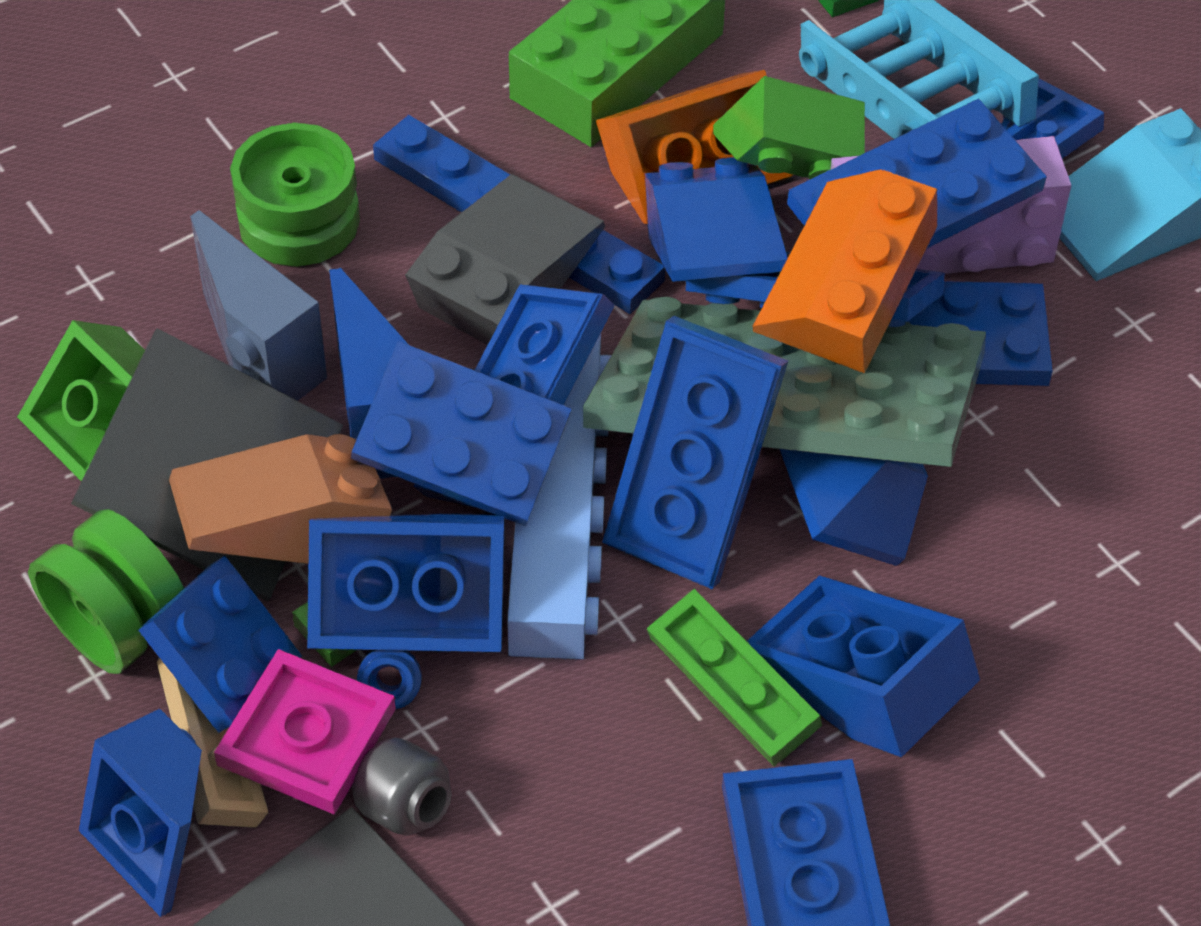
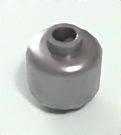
M396 737L381 741L369 750L360 763L352 786L354 804L363 815L394 833L406 836L419 833L437 824L446 814L452 796L448 768L442 760L410 741Z

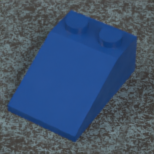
M734 157L716 160L715 167L693 169V164L672 162L660 165L659 172L645 173L648 237L672 282L781 272L788 258L766 178L756 165L740 162Z
M341 268L330 269L337 344L350 437L357 440L397 342L409 344ZM376 469L379 479L397 477Z
M431 514L310 519L307 648L501 652L505 515Z
M820 575L747 640L819 715L851 739L899 757L905 755L980 681L964 620Z

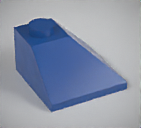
M780 449L813 540L895 566L905 560L928 478L923 464Z
M158 709L95 740L79 832L147 904L162 917L171 912L191 824L202 750L186 730L180 729L161 709Z

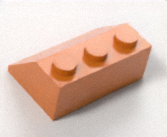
M765 70L735 75L596 120L611 173L643 224H648L645 173L659 172L660 165L672 162L693 164V169L715 167L716 160L733 157L713 134V124L761 78L767 76ZM760 169L766 178L767 184L793 176V174L785 172L768 173Z
M882 169L828 181L753 324V332L865 373L937 228V189Z

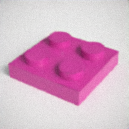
M278 649L214 751L216 764L221 768L335 815L354 782L361 761L369 750L375 746L395 712V697Z

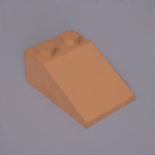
M306 434L172 469L169 478L189 550L309 564L310 519L390 516L392 508L376 469L351 459V452L356 439L342 434H334L329 437Z

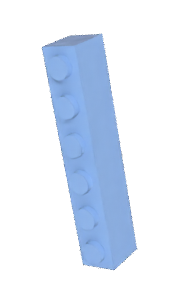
M601 334L564 406L570 407L572 410L526 526L515 523L507 621L509 656L584 659L585 635L598 634L599 597H587L588 583H600L602 546H590L591 533H603L604 496H593L594 484L606 483L607 448L596 447V436L608 437V431L584 428L583 405L612 356L601 355Z

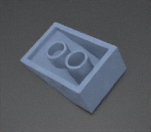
M198 210L190 218L203 294L229 366L298 401L327 379L319 302Z

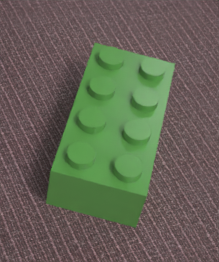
M572 0L509 51L510 99L589 147H592L601 140L596 123L597 119L640 106L723 34L725 0Z

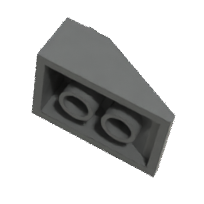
M511 174L438 230L405 276L420 309L488 345L519 285L561 289L606 226L604 221Z

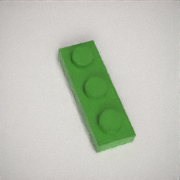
M695 589L647 628L650 639L774 767L823 726L820 715Z

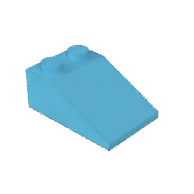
M1181 108L1135 126L1068 176L1071 182V190L1059 238L1095 281L1201 238V129Z

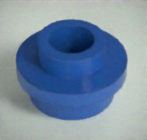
M372 650L360 664L357 681L393 695L395 697V707L400 709L412 702L417 696L422 682V672L416 658L407 650ZM384 667H394L400 672L402 681L394 686L386 685L381 681L379 671Z

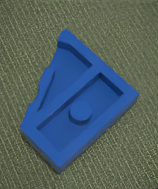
M1038 78L1036 119L1019 127L1003 115V122L1001 124L1015 140L1054 136L1063 159L1104 130V112Z

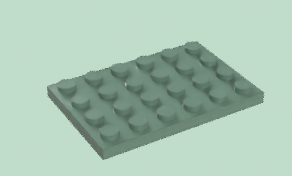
M657 297L641 302L583 405L584 428L634 433L666 320L676 316L788 360L762 447L952 467L985 354L986 332L973 331L964 325L954 323L930 327L911 325L909 322H906L905 325L900 327H887L866 372L862 373L753 332V324L760 313L758 310L738 309L733 304L710 303L706 306L683 304L675 298Z

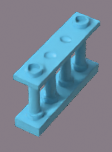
M884 0V9L881 16L835 38H832L810 20L801 24L799 59L801 67L805 72L818 79L837 95L865 102V117L894 139L978 98L989 111L994 109L1000 112L1019 127L1036 119L1039 75L934 0ZM890 34L897 36L906 43L867 63L853 54V52ZM922 59H926L940 68L902 88H898L885 78ZM956 84H960L974 93V95L936 114L931 113L920 104V102Z

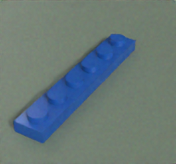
M407 115L373 144L375 161L461 213L510 175L410 115ZM603 230L569 278L594 293L605 295L615 306L631 314L643 300H646L665 281V267Z

